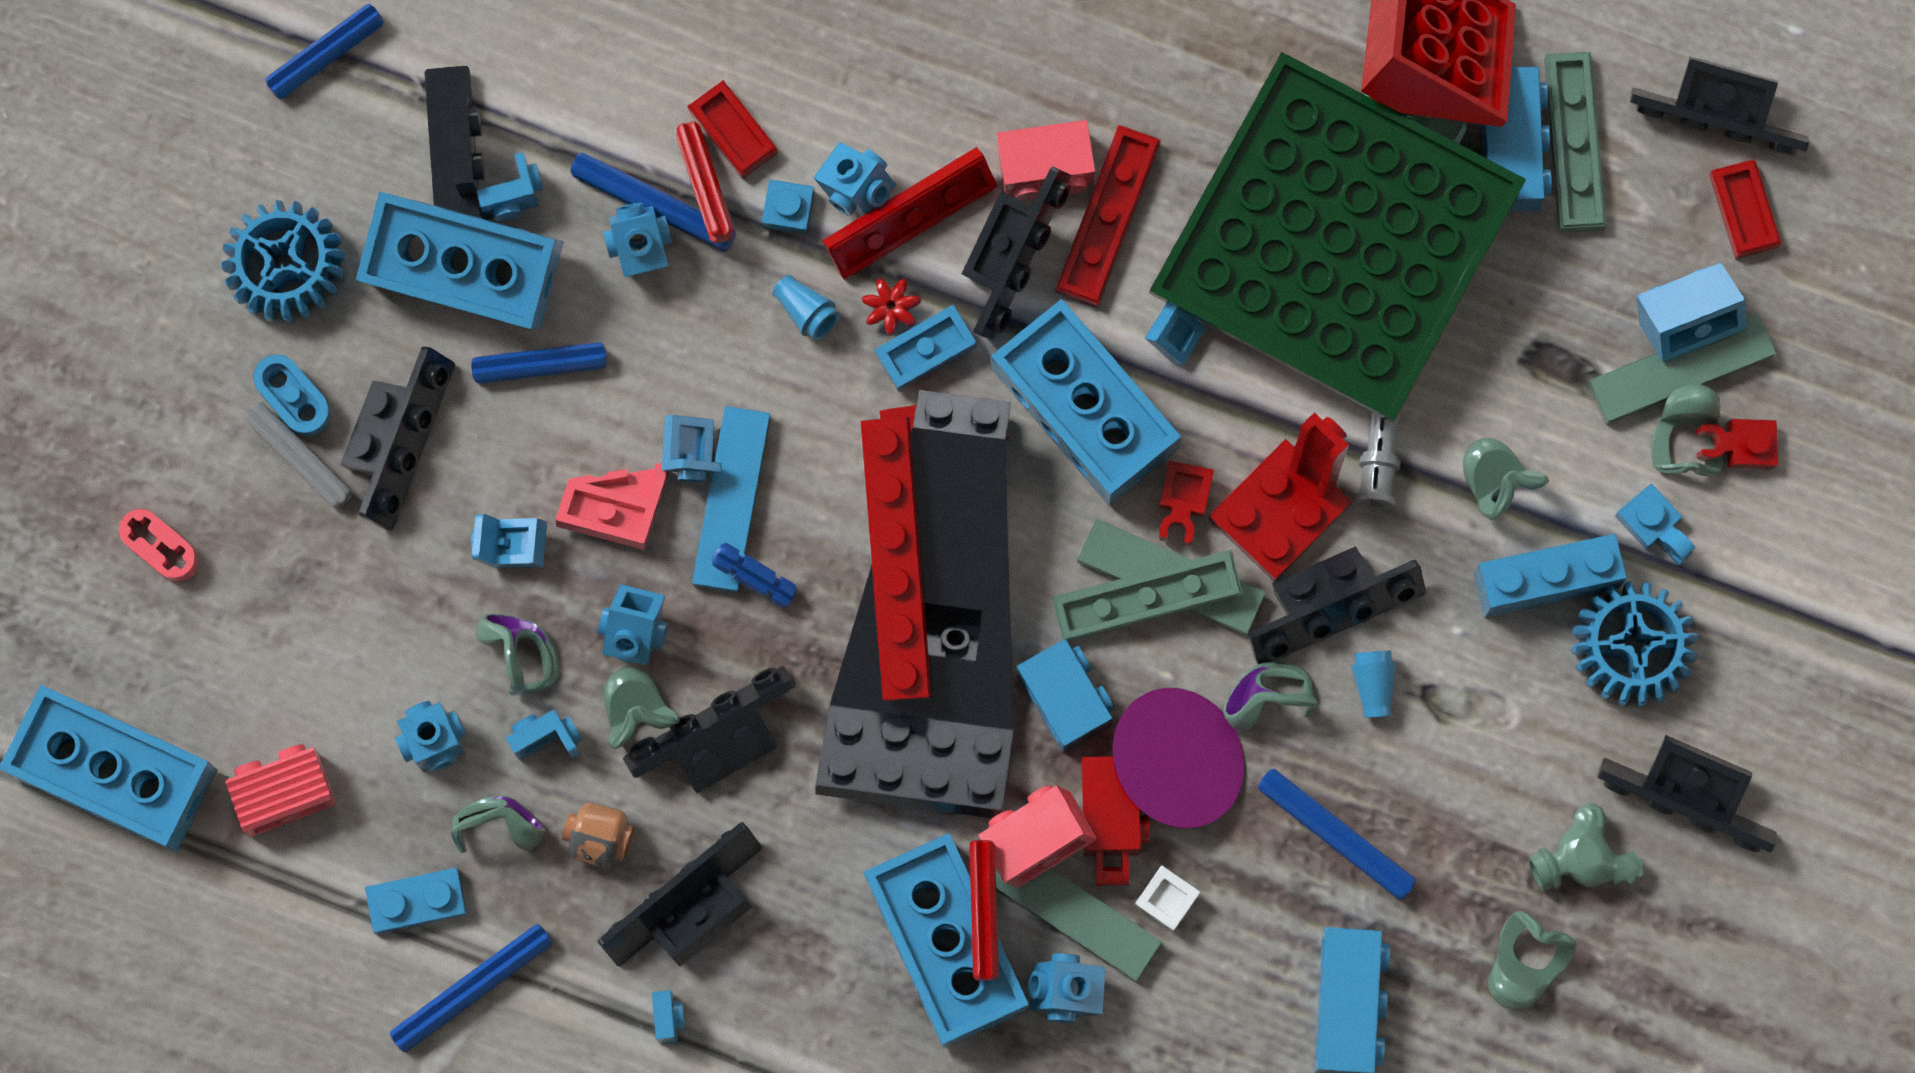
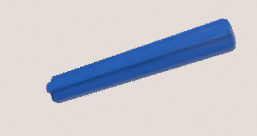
M579 153L572 163L570 171L573 177L627 204L641 202L644 208L653 206L656 218L665 216L667 224L723 252L728 251L735 240L736 230L734 229L731 240L727 242L722 241L717 244L713 243L709 239L699 210L585 153Z
M1270 769L1261 779L1258 785L1259 791L1397 899H1404L1415 886L1416 880L1413 876L1276 769Z
M536 924L393 1028L390 1032L391 1039L399 1050L408 1052L552 945L551 938L541 925Z

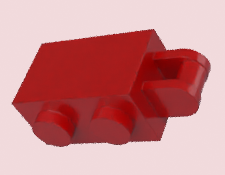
M1113 756L1082 757V813L1097 838L1096 841L1083 848V857L1095 856L1096 886H1129V856H1139L1141 843H1149V816L1140 815V809L1126 794L1117 776ZM1103 856H1121V867H1103Z

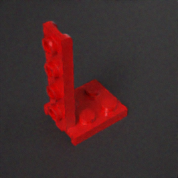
M1315 412L1300 427L1295 447L1285 438L1208 517V520L1273 582L1352 504V501L1336 487L1349 446L1344 440L1347 435L1333 419L1326 417L1322 420Z

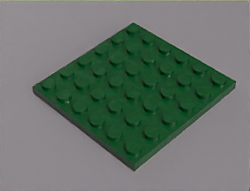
M1281 52L1149 292L1158 299L1394 423L1522 190L1526 179Z

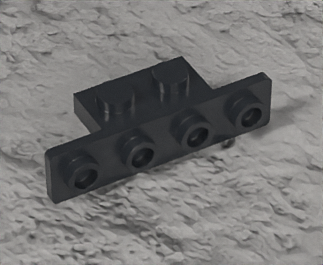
M1689 56L1677 99L1637 88H1632L1630 102L1638 105L1637 112L1647 116L1663 118L1664 112L1682 117L1680 123L1698 130H1707L1708 125L1726 129L1724 134L1726 137L1750 143L1752 137L1770 142L1768 148L1788 155H1795L1796 149L1807 151L1810 143L1806 135L1766 124L1778 80Z
M468 66L427 69L424 75L433 203L435 206L481 218L480 202L476 190H479L478 180H485V165L483 153H476L475 137L482 136L480 110L473 109L470 69Z
M1052 166L1033 206L1025 204L1005 193H999L961 275L992 289L973 333L993 340L997 333L1001 334L1007 327L1012 314V310L1009 307L1016 292H1021L1029 281L1031 275L1029 265L1036 250L1040 251L1049 239L1051 233L1049 223L1055 210L1061 209L1068 199L1071 185L1068 184L1071 174Z
M423 346L421 348L407 387L372 381L340 464L350 471L372 476L359 510V516L384 530L391 531L394 528L455 367V363L430 347Z
M1355 546L1273 582L1274 594L1286 616L1248 633L1254 659L1258 665L1281 660L1295 651L1316 642L1324 641L1336 633L1357 624L1365 623L1377 615L1400 605L1408 604L1414 599L1423 596L1426 593L1420 565L1417 560H1412L1374 577Z
M784 666L777 669L768 668L759 672L752 678L751 684L737 692L728 691L717 696L711 702V707L697 715L688 714L680 717L679 723L671 726L669 731L655 739L648 737L634 744L630 749V753L623 757L625 764L632 776L637 778L675 756L695 792H701L777 748L757 709L796 687L792 676Z
M1665 735L1647 775L1607 758H1603L1597 777L1604 781V786L1609 790L1623 796H1629L1631 792L1648 800L1647 804L1651 808L1661 813L1672 815L1675 811L1691 818L1690 822L1695 827L1705 832L1714 834L1719 830L1735 837L1734 842L1746 850L1760 852L1763 849L1770 853L1773 852L1776 845L1777 832L1735 814L1752 778L1751 771Z
M744 822L739 823L732 830L723 833L717 842L698 858L688 862L675 877L659 890L650 893L644 902L624 919L615 922L608 929L607 933L599 938L598 944L616 966H621L655 938L674 962L681 967L752 908L747 899L728 877L762 849L761 844Z

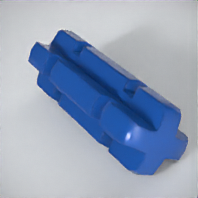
M722 543L717 548L712 558V565L725 574L731 572L734 574L733 579L759 595H769V601L781 608H786L792 602L797 592V587L794 583L784 577L778 579L775 577L776 572L746 554L740 556V550L728 543Z

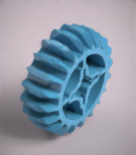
M276 200L274 212L268 213L264 205L258 204L257 212L260 217L252 220L250 215L242 214L241 219L246 228L241 230L232 227L229 231L237 243L223 244L222 250L224 253L232 257L221 262L222 270L225 273L231 274L226 278L225 284L229 290H237L234 299L239 305L248 302L247 310L254 316L264 309V317L267 321L272 322L278 312L281 311L284 321L291 323L293 320V310L298 309L303 318H309L310 311L307 307L309 304L314 302L320 309H324L326 306L321 297L323 292L329 295H336L338 290L330 279L339 280L344 278V271L336 266V264L345 261L346 255L343 250L335 249L342 243V239L338 233H330L333 228L331 221L328 218L319 220V212L314 207H311L303 214L301 203L294 201L289 211L286 212L283 202ZM288 230L281 239L276 241L264 239L272 233ZM309 236L318 245L319 257L315 271L310 269L306 262L302 261L304 252L307 249L304 244ZM252 252L256 253L265 264L260 273L262 280L258 286L251 282L249 276V261ZM286 254H288L295 265L289 264L284 267L281 264V268H278L271 256L278 259L283 255L285 259ZM299 282L303 284L295 290L279 293L281 288L287 283Z
M1631 581L1625 582L1622 588V597L1613 585L1608 586L1605 590L1607 602L1602 597L1594 595L1589 603L1595 612L1582 609L1578 615V618L1587 626H1575L1572 630L1574 637L1585 641L1574 644L1571 648L1572 654L1577 656L1586 655L1587 657L1577 664V671L1580 673L1591 669L1594 673L1587 680L1586 685L1592 688L1599 681L1604 683L1606 686L1600 696L1605 700L1609 698L1613 690L1619 691L1618 704L1621 706H1625L1628 703L1630 694H1634L1637 706L1644 707L1647 703V692L1650 693L1656 703L1662 702L1665 699L1663 687L1674 694L1680 689V684L1676 677L1685 680L1690 677L1692 671L1682 662L1692 663L1698 657V653L1694 650L1684 647L1695 644L1698 641V634L1683 632L1684 629L1692 625L1694 620L1692 616H1685L1680 619L1676 616L1684 606L1682 601L1678 600L1671 607L1667 606L1664 601L1667 599L1669 591L1662 589L1656 598L1651 597L1652 586L1647 582L1642 585L1639 594H1635V588ZM1623 610L1622 633L1610 635L1605 640H1598V633L1603 620ZM1638 610L1656 618L1664 626L1668 634H1665L1664 631H1653L1644 624L1642 613H1639ZM1631 630L1632 635H1635L1636 642L1645 644L1638 653L1639 657L1635 653L1633 646H1625L1626 641L1631 636ZM1671 648V656L1666 669L1656 676L1646 678L1645 669L1648 667V655L1659 653L1662 649ZM1601 654H1605V657H1615L1622 660L1631 678L1615 672L1605 662Z

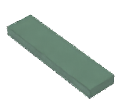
M1591 52L1546 54L1544 64L1548 88V111L1559 233L1605 230L1606 216Z
M1758 312L1746 317L1747 329L1665 362H1662L1658 354L1655 353L1589 380L1588 386L1606 425L1666 401L1669 395L1681 386L1688 384L1706 385L1773 358L1776 355V351Z
M1096 518L1077 563L1118 580L1191 559ZM1240 581L1243 595L1186 610L1247 637L1266 592Z
M1230 549L1052 597L1062 638L1070 641L1243 595L1244 593L1233 552Z
M996 869V890L1134 982L1138 980L1162 941L1053 869H1049L1020 888L1004 883Z

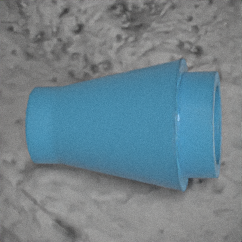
M792 275L782 278L773 289L772 295L779 300L803 336L810 335L814 340H819L827 335L836 325L839 319V312L834 309L835 303L800 283Z
M1391 650L1354 653L1355 665L1350 666L1363 706L1364 718L1392 716L1391 703L1397 662H1392Z

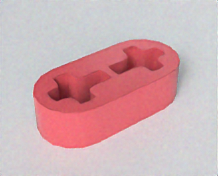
M136 509L123 517L119 527L122 541L161 576L171 582H183L195 574L199 562L196 551L185 539L154 513L145 509ZM150 521L148 530L157 538L155 543L151 545L141 537L137 538L135 542L132 541L136 535L132 530L133 525L138 522L144 526ZM165 546L175 554L185 550L182 558L186 564L182 569L173 566L170 570H167L170 562L160 553Z

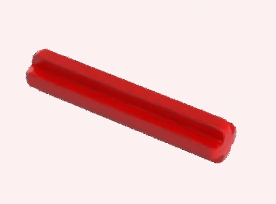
M694 121L682 123L676 129V139L709 239L716 244L722 241L727 242L733 238L734 227L701 127Z
M975 840L969 844L973 977L977 981H994L999 977L995 844L991 840Z

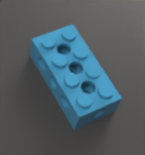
M379 192L356 281L528 329H541L564 241L392 193ZM418 236L422 239L425 250L423 256L415 261L410 256L409 245ZM462 248L467 253L469 261L467 268L463 272L458 273L453 267L452 258L455 252ZM506 260L512 267V278L506 285H501L496 278V268L502 261Z
M1060 299L991 355V370L1108 506L1157 468L1180 447V434L1063 299ZM1057 361L1063 363L1068 369L1060 375H1052L1044 367L1050 362ZM1080 396H1090L1098 404L1092 409L1084 410L1078 408L1074 404V400ZM1110 430H1119L1126 435L1127 439L1121 444H1111L1104 439L1103 435Z
M40 685L0 764V770L9 777L176 854L218 771L217 768L205 759L43 685ZM75 741L73 754L66 759L60 760L59 751L66 742ZM110 760H117L115 773L109 778L101 779L100 772L102 766ZM152 779H159L157 792L149 798H142V789L146 782Z
M950 833L864 871L865 880L943 1049L1029 1010L1027 999L999 939L998 979L994 981H979L978 989L971 995H961L952 987L953 981L958 975L963 973L973 974L970 876ZM931 888L938 892L940 900L933 908L922 909L913 901L915 894L921 889ZM948 930L958 935L960 942L953 951L942 952L934 947V937L941 931Z

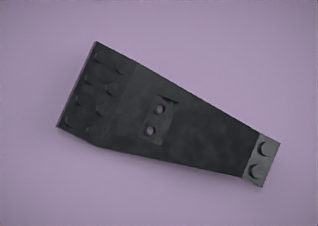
M919 390L911 431L932 696L883 700L871 565L829 705L815 785V795L993 818L1002 813L1014 732L1005 441L1011 402ZM953 640L962 642V644L958 646H953L948 642Z

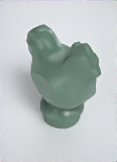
M1592 803L1578 808L1573 816L1574 824L1562 835L1556 852L1552 853L1545 848H1540L1538 853L1528 857L1532 875L1542 892L1550 888L1558 889L1561 886L1563 877H1568L1581 887L1594 888L1608 882L1617 885L1621 882H1626L1629 885H1633L1635 878H1641L1644 875L1643 866L1645 862L1642 858L1637 857L1634 851H1630L1627 855L1613 854L1604 838L1606 815L1602 807Z

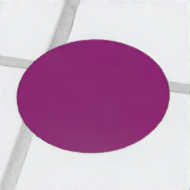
M1181 688L1152 690L1134 700L1124 711L1117 724L1113 740V759L1116 773L1128 797L1146 815L1172 827L1195 828L1216 821L1234 804L1243 783V750L1235 729L1226 721L1224 713L1210 700L1193 691Z

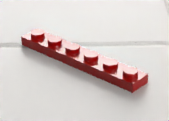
M910 417L863 420L860 422L883 700L931 697L932 690Z

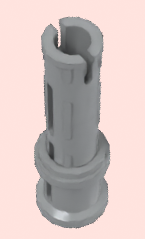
M1373 412L1371 414L1368 451L1363 452L1359 460V466L1363 468L1360 493L1355 494L1354 503L1360 507L1373 510H1391L1395 508L1396 499L1392 497L1394 475L1395 472L1400 470L1401 464L1399 457L1395 455L1400 412L1394 423Z

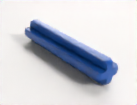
M364 5L268 75L265 79L266 85L274 96L278 99H283L379 29L384 23L382 16L373 5Z
M597 342L475 357L471 362L472 377L476 383L480 384L604 369L607 366V354L604 344Z

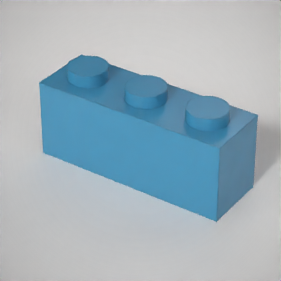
M1511 67L1507 122L1502 127L1481 124L1482 156L1526 179L1509 212L1539 211L1544 197L1551 196V170L1543 169L1542 153L1549 152V126L1541 125L1540 110L1547 109L1548 88L1547 82H1539V67Z
M1616 533L1481 562L1474 572L1484 618L1603 593L1608 586L1612 585L1616 589H1620L1627 579Z
M1325 927L1322 932L1314 1073H1375V1066H1383L1385 1039L1376 1036L1377 1019L1386 1018L1387 991L1379 990L1380 972H1388L1390 944L1382 943V931Z

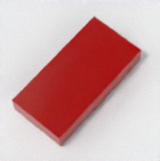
M724 80L687 106L689 113L741 179H744L778 154L776 146Z
M1755 159L1711 170L1709 177L1735 259L1779 248L1781 240Z

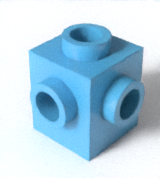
M841 142L837 144L813 177L829 197V203L846 216H851L853 212L863 216L876 207L882 206L896 186V183L885 171L888 166L887 163L879 155L868 149L862 154Z
M641 202L617 208V215L609 217L611 230L604 231L603 235L609 257L619 256L624 277L667 267L668 261L663 245L672 243L665 216L656 218L653 206L644 208ZM635 234L644 235L640 240L631 239Z
M620 584L610 608L604 607L601 614L598 634L605 636L602 654L618 658L627 663L647 665L654 648L662 650L666 639L668 623L661 621L665 595Z
M431 701L416 704L405 711V718L397 721L402 732L401 735L395 737L400 752L406 762L414 759L415 764L422 772L428 769L434 772L446 768L456 762V756L465 753L459 738L466 736L462 723L455 710L447 713L440 702L432 705ZM435 727L436 733L432 739L422 740L419 733Z
M1061 953L1052 954L1051 961L1035 963L1028 981V994L1031 998L1030 1011L1048 1013L1047 1021L1058 1023H1076V1016L1083 1017L1102 1014L1105 967L1080 964L1079 955Z

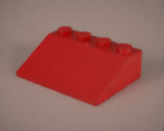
M1371 0L1361 92L1367 94L1375 102L1385 104L1399 113L1502 127L1508 118L1516 4L1510 0Z

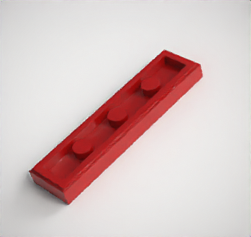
M1118 125L1057 283L1055 293L1096 308L1099 307L1159 150L1161 139Z
M975 147L889 199L882 206L876 207L823 239L822 242L838 274L845 280L998 186L984 154Z

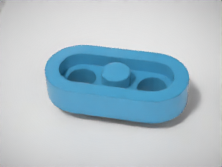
M278 354L267 356L258 363L253 375L255 387L294 433L304 437L315 436L321 433L330 422V406L300 368L290 358ZM283 374L287 376L284 386L280 388L272 386V379L276 375ZM306 408H314L316 410L315 417L310 421H303L300 418L302 411Z

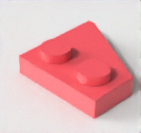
M662 463L655 464V469L627 473V469L608 472L601 477L588 475L570 478L555 519L556 527L645 550L670 472L662 471Z

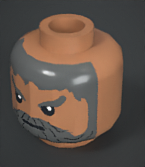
M588 802L582 806L578 815L569 813L564 825L562 840L569 841V854L575 861L602 869H610L617 861L624 863L634 835V826L628 825L629 821L625 812L594 802Z

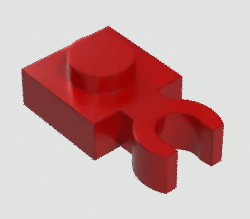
M1731 419L1726 423L1727 432L1719 425L1712 423L1704 424L1696 429V435L1708 436L1714 442L1713 449H1702L1697 453V459L1701 461H1713L1723 454L1728 455V468L1773 469L1778 466L1776 420Z
M1169 460L1159 508L1171 510V514L1161 522L1159 529L1160 541H1166L1168 530L1172 526H1180L1185 531L1183 546H1190L1195 532L1190 515L1204 518L1214 473L1213 469Z

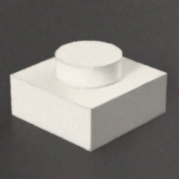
M1161 865L1134 906L1174 932L1199 896L1200 891Z

